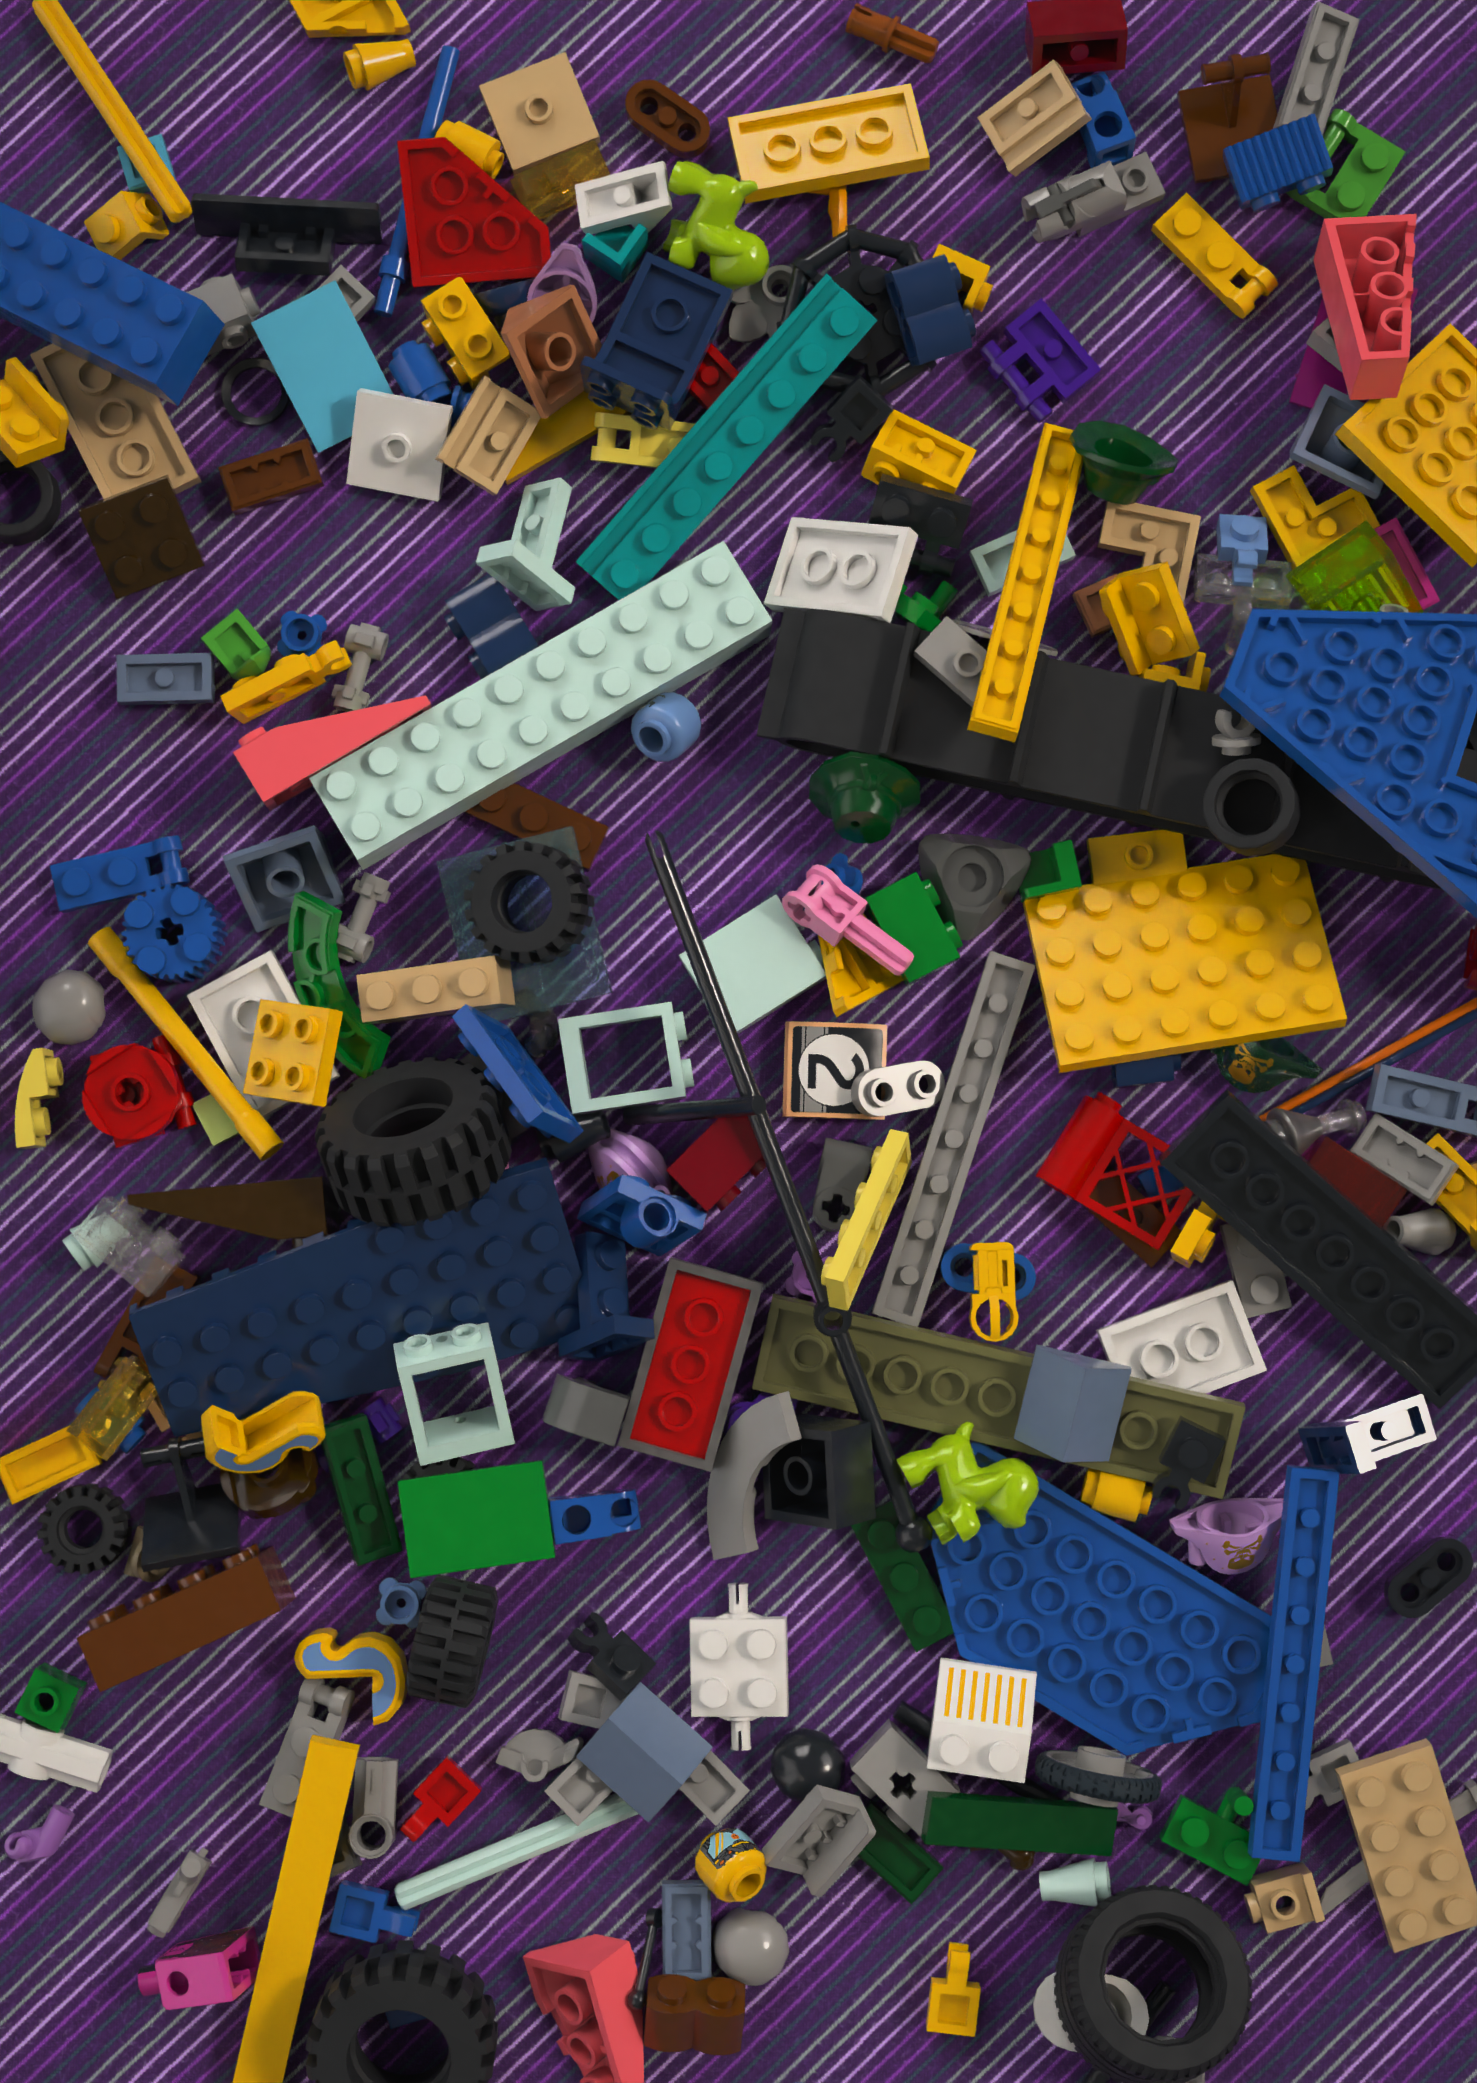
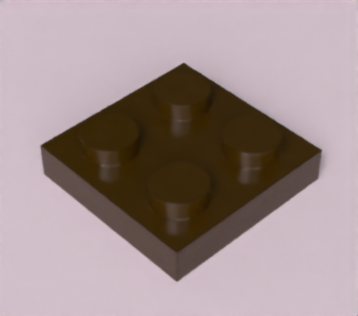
M168 475L81 507L78 510L116 599L205 566L203 556Z

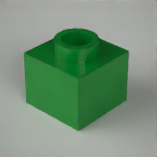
M44 1662L35 1668L14 1713L59 1733L67 1727L87 1682ZM41 1693H49L53 1697L54 1705L52 1708L39 1702Z

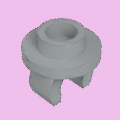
M1224 709L1217 710L1215 724L1221 734L1212 736V745L1222 747L1223 755L1240 756L1251 754V746L1261 744V735L1252 733L1256 727L1242 715L1240 723L1233 727L1231 712Z

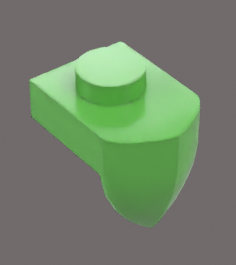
M238 608L200 639L235 680L263 674L270 661V647Z

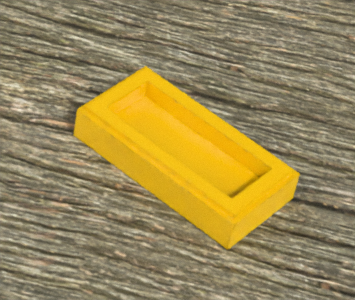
M80 1421L0 1457V1479L12 1505L103 1463L91 1434L79 1424Z

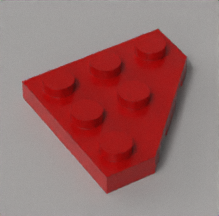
M446 137L397 141L413 287L446 285L457 277L463 278L465 283L531 278L538 275L552 256L549 227Z

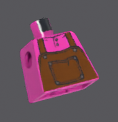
M255 1927L241 1928L183 1941L174 1945L159 1957L155 1964L140 1967L138 1971V1985L143 1996L160 1994L162 2005L166 2010L234 2001L256 1981L261 1956Z

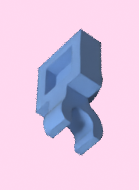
M1219 514L1216 526L1218 560L1232 561L1233 585L1252 587L1253 569H1257V564H1265L1268 554L1266 517Z

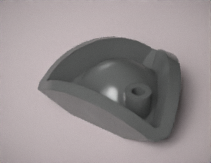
M929 834L922 839L918 848L923 881L926 879L931 881L941 901V904L935 908L943 924L948 921L952 922L961 940L975 938L1001 915L1017 893L1031 865V856L1024 847L980 836Z

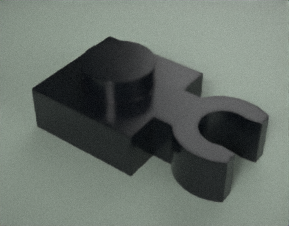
M859 374L827 408V414L834 421L818 426L811 435L810 443L816 446L824 437L833 438L837 445L828 454V459L832 463L836 462L845 453L846 440L852 436L858 443L862 444L892 413L893 405Z
M1180 1416L1159 1456V1462L1169 1467V1470L1159 1474L1154 1479L1151 1488L1152 1496L1158 1499L1166 1486H1176L1179 1489V1494L1174 1501L1175 1508L1183 1509L1190 1498L1188 1487L1190 1479L1205 1483L1226 1442L1224 1436Z
M592 1612L584 1621V1624L592 1631L593 1637L585 1636L576 1627L568 1637V1641L575 1650L581 1653H589L594 1657L586 1668L614 1696L622 1701L651 1672L657 1663L623 1630L612 1638L607 1633L608 1628L604 1619L597 1613Z

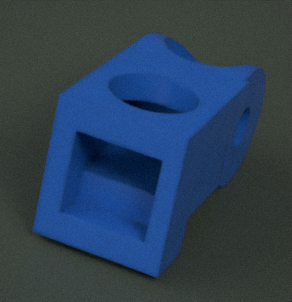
M1102 71L1072 82L1071 84L1081 99L1082 105L1092 118L1091 121L1079 129L1088 151L1087 160L1090 167H1096L1109 160L1114 166L1132 158L1136 136L1116 90L1113 89L1106 73Z
M618 1489L573 1496L548 1497L555 1545L612 1536V1534L641 1528L636 1489Z

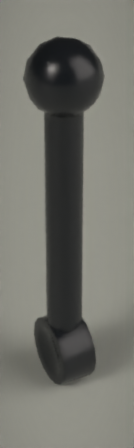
M650 1908L646 1913L648 1930L635 1990L628 1996V2004L634 2010H641L647 2003L644 1989L657 1929L662 1927V1909Z

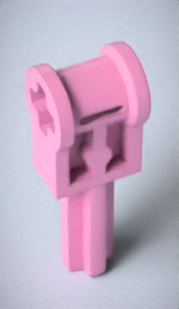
M813 865L806 872V880L796 891H789L782 898L783 908L792 920L803 927L810 928L834 947L845 937L894 975L898 976L903 974L913 961L914 955L910 950L863 916L868 902L844 885L839 877L825 866Z

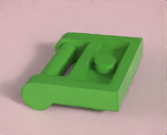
M1334 109L1328 117L1326 123L1327 130L1323 134L1330 159L1342 139L1354 145V148L1326 193L1315 190L1308 194L1299 195L1297 189L1286 193L1292 199L1325 219L1367 216L1406 151L1357 123L1356 119L1347 111Z

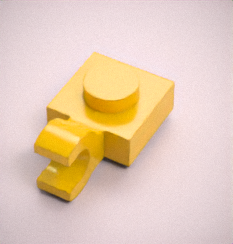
M949 1942L946 1978L931 1977L926 2017V2030L929 2032L975 2037L981 1987L978 1982L967 1981L970 1964L968 1944Z

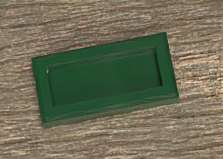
M870 1800L865 1809L875 1827L876 1833L857 1856L909 1903L913 1904L943 1870V1864L912 1836L898 1828L886 1813Z

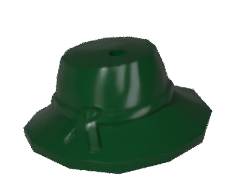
M1104 421L1083 422L1077 425L1069 438L1076 452L1083 456L1084 484L1088 491L1111 503L1122 505L1135 503L1149 485L1153 486L1159 482L1161 477L1173 473L1178 465V460L1170 451L1150 437L1125 425Z
M849 752L825 760L811 775L809 780V799L824 817L832 819L835 831L843 839L854 843L871 844L884 840L891 833L896 820L905 817L920 803V782L907 768L883 756Z

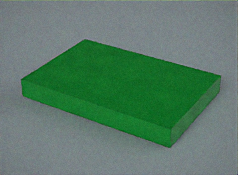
M543 1459L400 1479L397 1481L410 1578L556 1557Z

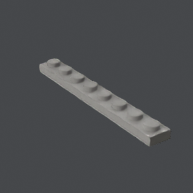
M993 951L988 953L944 1093L940 1100L879 1287L872 1314L903 1324L919 1326L1036 965Z

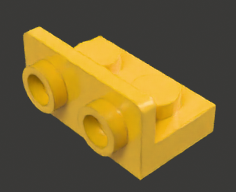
M17 357L6 360L4 379L0 380V450L18 468L64 451L69 417L64 406L60 402L55 401L42 387L38 377L32 371H28Z
M893 409L871 446L861 475L879 485L882 474L955 494L977 450Z
M1167 561L1119 573L1099 590L1102 610L1110 621L1118 642L1119 654L1125 661L1131 676L1142 674L1145 668L1148 669L1153 664L1192 656L1200 649Z

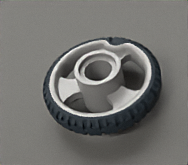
M1079 1746L1077 1751L1048 1750L1038 1754L1035 1763V1774L1043 1782L1069 1791L1071 1798L1083 1803L1102 1807H1118L1119 1802L1144 1804L1151 1803L1160 1797L1162 1781L1156 1774H1153L1144 1767L1126 1762L1125 1755L1112 1750L1092 1746Z

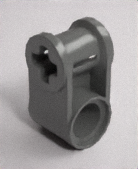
M825 1138L817 1179L819 1180L813 1203V1217L821 1229L828 1232H839L842 1222L845 1219H851L855 1210L854 1200L857 1188L861 1182H866L872 1147ZM833 1197L841 1199L840 1206L847 1209V1215H840L836 1222L829 1221V1213L822 1210V1204H829Z

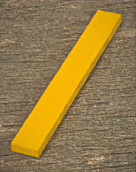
M1044 423L967 728L970 731L1011 742L1016 741L1083 466V456L1076 452L1069 439L1074 431L1072 429Z
M313 1734L311 1736L232 2083H283L360 1748L358 1744Z

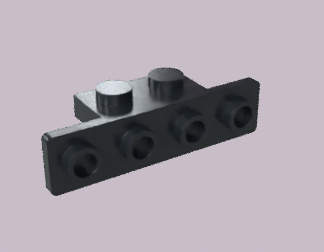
M200 193L193 194L191 199L197 234L238 237L234 257L237 271L330 276L336 242L382 243L383 231L380 205L378 203Z

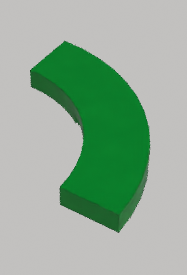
M305 891L297 892L294 895L290 911L288 952H292L293 965L297 979L293 984L301 1005L343 1011L335 1057L353 1073L365 1079L373 1075V1071L381 1068L391 1037L373 1024L362 1023L361 1011L352 999L344 982L336 944L342 911Z

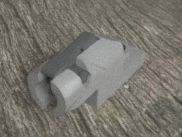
M1143 152L1114 166L1109 160L1080 174L1064 178L1048 187L1022 197L1021 205L1026 222L1039 218L1036 222L1037 230L1033 231L1032 236L1038 243H1042L1047 240L1058 239L1074 231L1081 237L1163 200L1166 192L1147 152Z

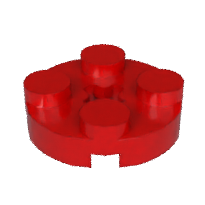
M119 1045L101 1053L90 1064L86 1073L88 1076L84 1083V1091H82V1103L86 1115L101 1132L121 1140H144L157 1135L171 1123L175 1113L182 1104L181 1084L174 1066L161 1053L145 1046ZM127 1080L134 1085L141 1083L144 1090L140 1093L142 1100L137 1105L132 1101L123 1103L120 1099V1096L125 1092L122 1084Z

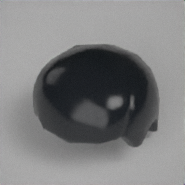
M802 1728L786 1734L777 1744L771 1757L770 1770L773 1780L780 1791L789 1799L801 1803L816 1785L838 1790L844 1781L846 1761L839 1746L830 1736L822 1731Z

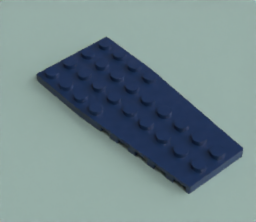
M547 1157L505 1169L496 1184L490 1182L489 1191L480 1199L473 1198L468 1202V1207L458 1212L452 1210L442 1214L443 1218L431 1222L429 1219L417 1221L416 1225L411 1226L393 1223L391 1227L378 1226L373 1221L366 1223L356 1218L347 1222L348 1228L325 1236L322 1231L302 1239V1246L278 1254L276 1250L258 1256V1262L234 1272L226 1268L213 1273L211 1281L187 1290L184 1289L183 1285L166 1292V1298L139 1308L137 1303L129 1307V1320L173 1435L179 1437L202 1431L201 1415L211 1405L234 1413L238 1420H242L293 1391L312 1392L319 1397L321 1404L401 1386L393 1344L403 1342L414 1335H434L451 1331L455 1327L466 1323L477 1325L488 1322L498 1361L557 1343L559 1338L579 1330L578 1282L582 1273ZM482 1359L413 1375V1380L415 1383L485 1365V1362Z

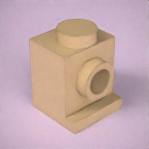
M1303 1862L1252 1876L1249 1882L1251 1893L1244 1894L1245 1904L1252 1923L1260 1922V1925L1267 1934L1311 1921L1316 1923L1325 1921L1312 1872ZM1280 1897H1291V1906L1276 1909V1902Z

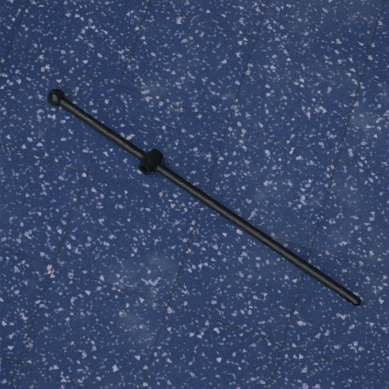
M655 830L664 854L662 858L657 857L650 836L647 833L645 844L740 1097L760 1095L666 840L660 831ZM765 1110L762 1115L748 1116L817 1301L813 1310L814 1325L823 1335L830 1336L861 1421L871 1422L872 1451L899 1520L895 1531L896 1542L900 1548L908 1553L921 1551L931 1544L933 1529L926 1519L917 1516L848 1329L852 1322L851 1308L845 1311L829 1307L827 1288L821 1283L824 1264L767 1111ZM831 1311L841 1314L836 1320H827L825 1318V1315Z

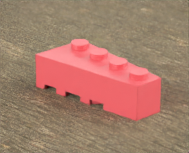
M1417 214L1326 218L1323 221L1313 261L1350 400L1397 398L1410 357L1412 318L1410 305L1414 279L1412 278V264L1415 257L1414 232Z

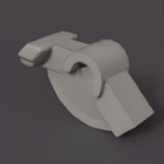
M534 1728L520 1732L507 1745L502 1746L496 1763L522 1773L528 1781L537 1782L547 1777L551 1770L575 1760L578 1753L582 1750L584 1741L582 1737H577L565 1743L560 1736L550 1730Z

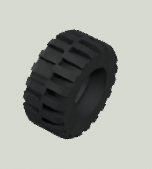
M437 1057L424 1058L420 1062H413L412 1060L398 1062V1066L389 1069L386 1066L373 1071V1075L365 1079L360 1077L350 1084V1089L346 1092L340 1091L333 1097L331 1106H326L321 1114L316 1128L315 1140L333 1195L338 1205L344 1211L363 1222L369 1223L373 1221L378 1226L391 1227L393 1223L411 1226L416 1225L417 1221L429 1219L431 1222L443 1218L442 1214L452 1210L458 1212L468 1207V1202L473 1198L480 1199L489 1191L490 1182L497 1183L509 1162L512 1151L510 1145L512 1142L495 1087L488 1081L483 1072L469 1063L464 1064L452 1058H447L446 1061H440Z
M399 1940L397 1949L388 1950L385 1943L370 1947L367 1959H364L361 1954L357 1953L347 1960L343 1973L335 1972L327 1982L324 1994L320 1995L306 2043V2050L309 2052L306 2061L307 2076L312 2081L316 2080L315 2083H488L489 2079L492 2078L498 2040V2023L494 2021L496 2008L492 1996L483 1995L485 1983L477 1972H472L469 1975L464 1973L466 1961L456 1954L451 1955L449 1960L440 1956L441 1947L427 1943L426 1950L413 1949L414 1942L411 1940ZM394 2010L410 2011L426 2017L441 2030L448 2042L449 2052L440 2064L426 2072L415 2075L394 2074L376 2066L365 2055L358 2042V2030L367 2020L383 2012Z

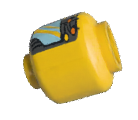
M725 1828L709 1834L702 1841L695 1859V1869L699 1878L716 1898L725 1903L743 1902L751 1899L761 1890L765 1882L767 1866L763 1852L746 1833L737 1828Z

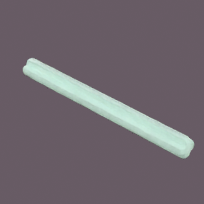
M614 1793L607 1796L579 1826L564 1814L399 1882L394 1888L397 1902L402 1910H408L638 1815V1813L619 1795Z

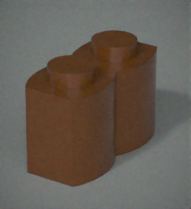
M662 1974L648 1978L644 2045L662 2052H681L691 2048L710 2055H730L740 2052L745 2016L746 1985L740 1981L724 1977H712L695 1981L682 1975Z

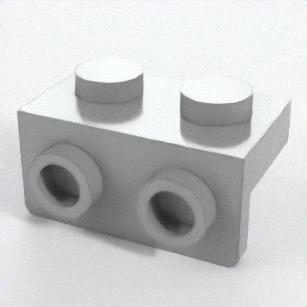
M816 1785L783 1825L778 1828L761 1851L764 1854L766 1866L803 1875L811 1895L822 1897L875 1836L876 1830L860 1796Z

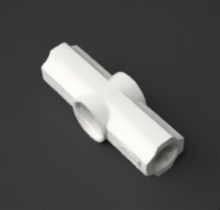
M2 1713L0 1714V1762L8 1764L7 1768L10 1771L23 1777L36 1780L52 1778L97 1793L107 1775L113 1750L65 1735L64 1729L56 1733L27 1718L22 1721Z

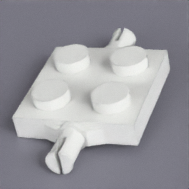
M728 1583L729 1612L716 1617L690 1618L691 1717H719L731 1721V1750L739 1751L741 1731L742 1751L751 1749L750 1721L760 1717H787L789 1714L787 1616L763 1617L756 1613L748 1612V1583L739 1584V1602L737 1583Z

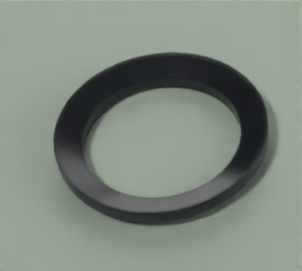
M248 358L236 363L226 373L222 382L221 397L226 410L235 420L245 425L262 426L273 422L281 416L289 402V396L271 361L267 359ZM259 368L267 370L275 375L281 385L279 404L271 413L262 417L246 416L240 413L232 402L231 389L234 381L241 373L249 369Z

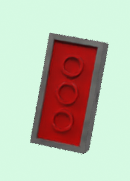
M670 1257L653 1317L655 1338L646 1342L617 1446L705 1471H712L763 1282Z

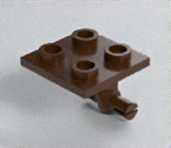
M1268 52L1243 58L1239 53L1231 54L1226 61L1201 64L1200 71L1203 85L1215 82L1221 83L1178 91V103L1194 184L1230 178L1223 160V149L1273 129L1277 117V109L1270 75L1244 79V77L1270 74L1271 61Z

